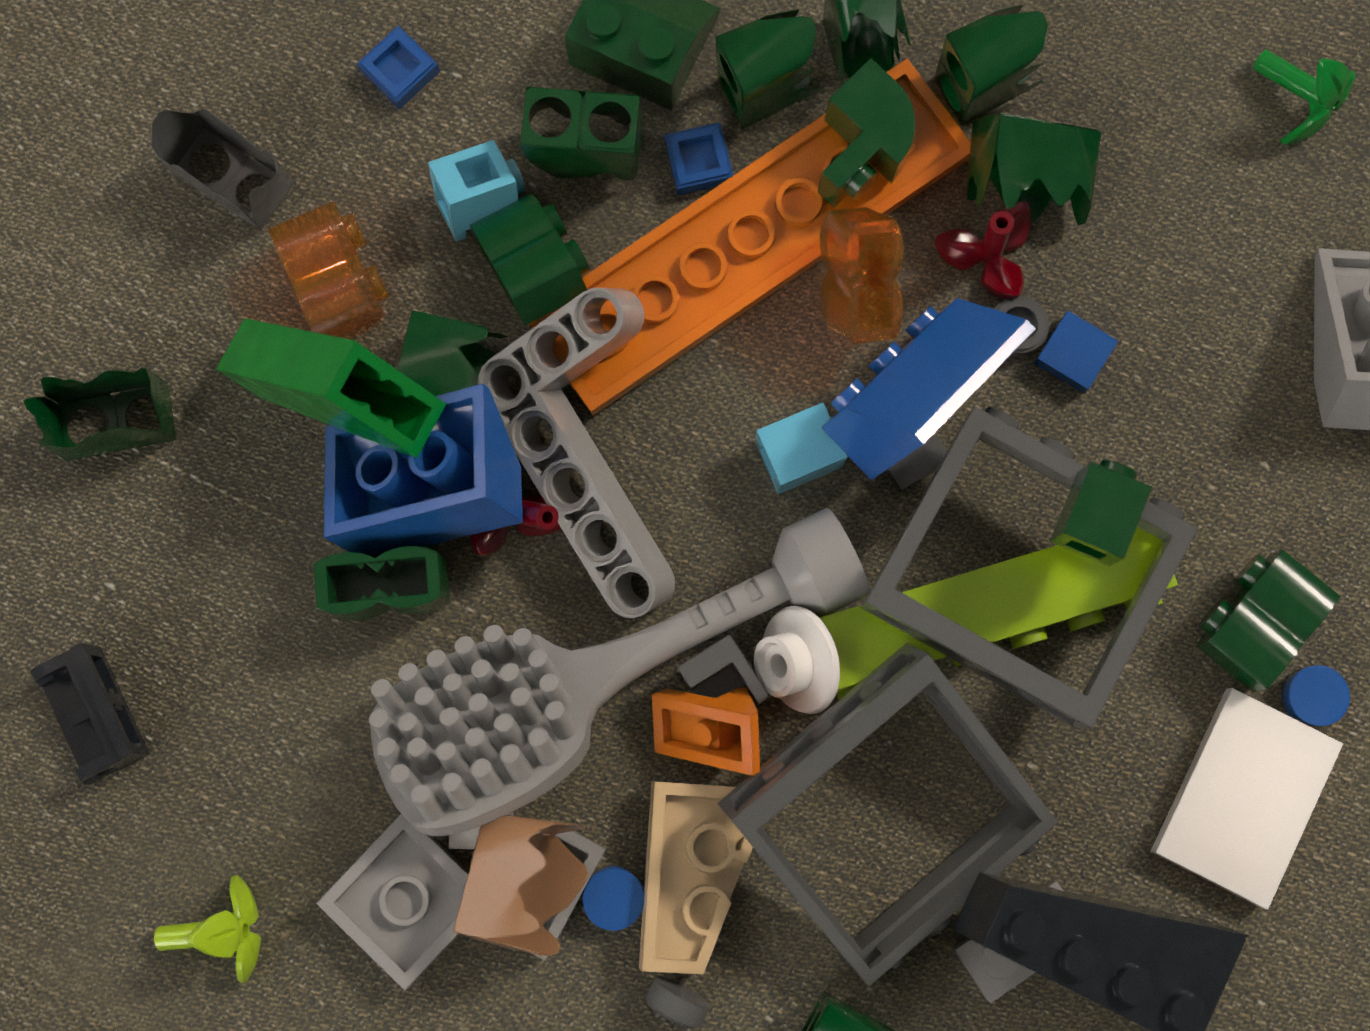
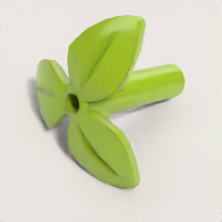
M231 876L230 897L233 906L232 913L225 910L206 918L203 922L159 926L154 933L156 948L159 951L195 948L210 956L222 958L232 957L237 951V980L240 983H247L256 966L261 944V937L256 933L250 932V925L254 924L259 916L251 889L240 876Z

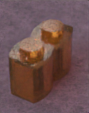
M333 201L268 229L312 332L340 337L386 317L380 301L389 298L390 295L377 266L373 265L368 268L364 266L358 249L366 246L367 242L353 212L343 216Z
M860 207L827 211L821 225L820 251L823 262L828 269L821 287L820 301L822 314L829 328L856 344L896 339L902 324L903 298L896 278L902 265L904 247L902 233L896 219L870 208Z

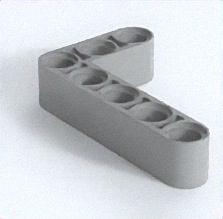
M591 288L582 292L490 358L480 370L478 384L484 383L489 387L516 455L546 504L555 507L558 511V524L608 606L616 614L624 618H637L663 606L671 599L675 590V577L668 562L561 388L633 339L640 332L644 323V309L640 299L633 292L626 289ZM607 300L612 302L617 311L616 323L610 331L606 330L600 320V311ZM560 334L566 339L569 346V354L563 364L556 359L554 354V343ZM513 368L519 372L522 380V387L517 396L510 390L508 384V377ZM543 418L550 423L553 430V440L549 447L541 441L539 436V425ZM573 470L578 471L585 482V491L582 498L576 496L570 487V475ZM603 521L610 523L615 529L617 543L614 549L608 547L601 538L600 528ZM634 572L641 575L648 584L649 595L647 600L639 598L633 591L631 578Z

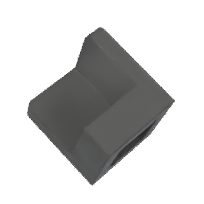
M730 634L677 667L678 672L693 694L716 698L742 686L747 687L755 707L769 698Z

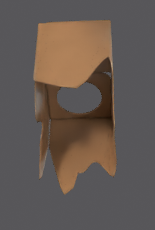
M509 815L502 816L480 826L453 932L489 944L539 956L558 954L560 944L557 938L543 926L544 922L571 904L585 885L590 874L586 866L563 845L556 834L583 830L585 827L574 823Z

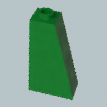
M244 318L216 367L217 371L261 399L418 458L446 406L445 402L355 340Z

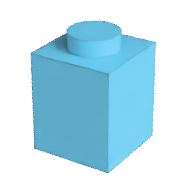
M824 402L756 431L755 444L777 494L838 470L846 462L847 454L821 428L831 418Z

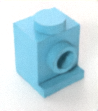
M494 140L428 162L435 201L456 242L467 238L466 230L471 229V224L517 201L518 194L525 192L523 178L514 159L505 161Z

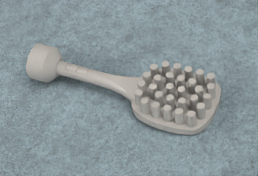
M826 507L783 528L771 561L772 568L636 633L603 644L571 651L556 646L539 635L532 634L526 628H520L513 635L507 636L500 626L491 625L484 631L485 641L475 643L471 637L463 636L455 642V652L446 655L442 650H433L427 656L426 661L428 665L420 669L413 663L404 664L398 672L401 681L395 686H392L385 679L377 680L371 687V692L377 704L369 716L373 755L388 795L413 828L430 836H445L480 827L536 800L565 779L582 763L590 747L591 724L598 708L650 669L788 600L794 606H800L826 616L866 597L870 591L868 580L856 551L834 513Z

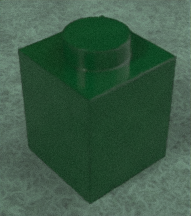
M1101 460L1100 464L1091 461L1077 473L1050 542L1104 565L1111 566L1125 558L1152 486L1136 480L1137 472L1124 464L1111 460Z

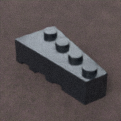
M979 872L952 929L976 943L1151 1031H1206L1248 936L1205 919L1191 916L1185 917L1143 906L1128 905L1101 897L1076 894L1053 887Z

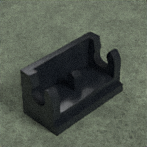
M79 643L71 647L70 650L36 666L30 671L34 681L38 682L40 687H43L79 766L75 772L80 782L83 781L84 785L92 784L150 755L101 647Z

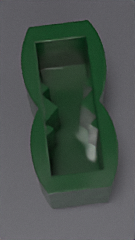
M530 193L470 225L485 258L525 326L566 305L587 290L582 275L590 272L589 265L574 239L565 244L561 239L567 235V231L552 203L542 207L534 194Z
M418 546L399 547L384 552L377 558L362 553H338L327 556L313 565L316 608L339 618L348 620L369 619L385 613L390 608L408 614H423L436 611L451 602L447 560L438 552Z
M1283 549L1269 555L1267 558H1264L1261 554L1254 556L1235 579L1242 587L1229 604L1223 599L1218 601L1208 611L1198 626L1205 633L1196 646L1253 693L1267 689L1280 676L1298 653L1303 643L1319 627L1340 598L1338 593Z

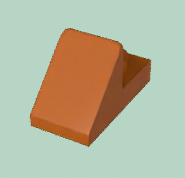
M738 687L716 698L669 688L652 694L655 753L750 776L760 772L758 711L747 687Z

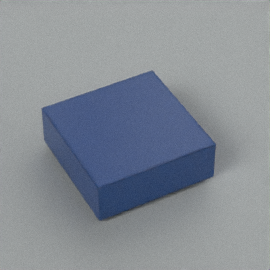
M399 26L393 29L357 63L360 72L399 110L440 73L438 64Z
M721 122L664 135L677 195L717 187L733 176Z
M1067 310L1034 364L1084 394L1089 390L1118 343V340Z

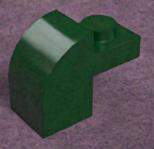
M870 58L828 101L824 121L850 144L821 173L817 192L833 207L839 204L847 195L855 200L865 192L878 176V172L874 168L889 182L893 183L905 164L914 138L915 114L908 95L885 70Z

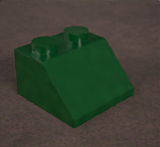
M583 0L565 35L569 65L635 95H640V97L672 111L720 14V8L703 0Z

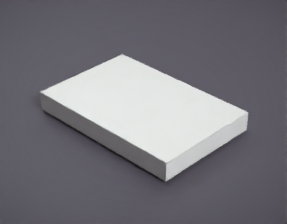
M1234 688L1226 689L1150 852L1259 908L1268 910L1343 743Z

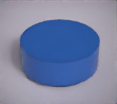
M1314 665L1300 668L1287 678L1282 690V700L1286 711L1293 719L1307 726H1327L1337 722L1344 716L1349 706L1350 692L1346 681L1337 671L1327 666Z
M606 866L598 869L592 874L582 893L585 913L591 922L605 930L616 931L629 927L639 918L643 910L644 891L640 881L631 871L624 867Z

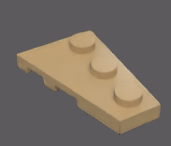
M651 781L644 905L639 955V969L641 971L704 974L730 908V898L743 865L748 862L753 846L717 804L736 787Z

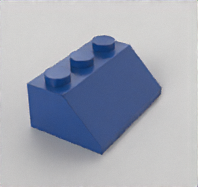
M956 298L939 313L932 306H929L905 329L912 339L903 348L894 341L868 365L875 375L865 385L856 378L830 402L838 412L821 428L867 477L873 480L922 446L1036 328L1027 319Z
M482 383L436 396L445 402L446 406L418 458L403 454L334 426H326L324 538L348 552L362 553L377 558L384 552L399 547H425L523 523L521 466L489 387Z

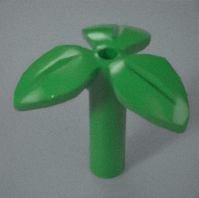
M1267 49L1258 56L1253 66V70L1308 102L1310 113L1307 119L1280 139V142L1284 145L1307 139L1323 129L1328 123L1332 111L1338 112L1347 100L1352 90L1356 71L1348 69L1345 64L1339 61L1321 58L1318 60L1317 76L1315 78Z

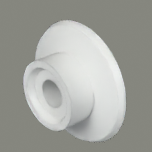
M788 606L778 611L768 623L763 639L756 646L754 652L756 676L768 694L780 698L790 708L806 714L819 713L831 704L839 686L840 664L833 638L820 618L806 608Z

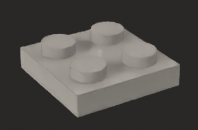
M400 814L316 904L405 991L458 936V933L453 932L469 871L433 836L417 831Z

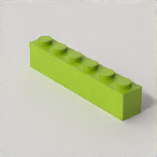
M1137 527L1125 558L1111 566L1104 565L1069 549L1055 545L902 593L991 643L1010 639L1012 648L1016 649L1048 639L1044 627L1067 621L1071 632L1106 621L1103 609L1124 603L1127 610L1163 540ZM1173 575L1166 590L1178 585L1175 575ZM1160 599L1158 605L1163 603L1162 599ZM861 605L820 617V620L825 624L833 638L839 657L840 679L837 689L839 700L906 643L924 651L933 661L947 658L946 655L860 608ZM953 660L955 667H958V666H961V665H962V664L956 662L955 660Z

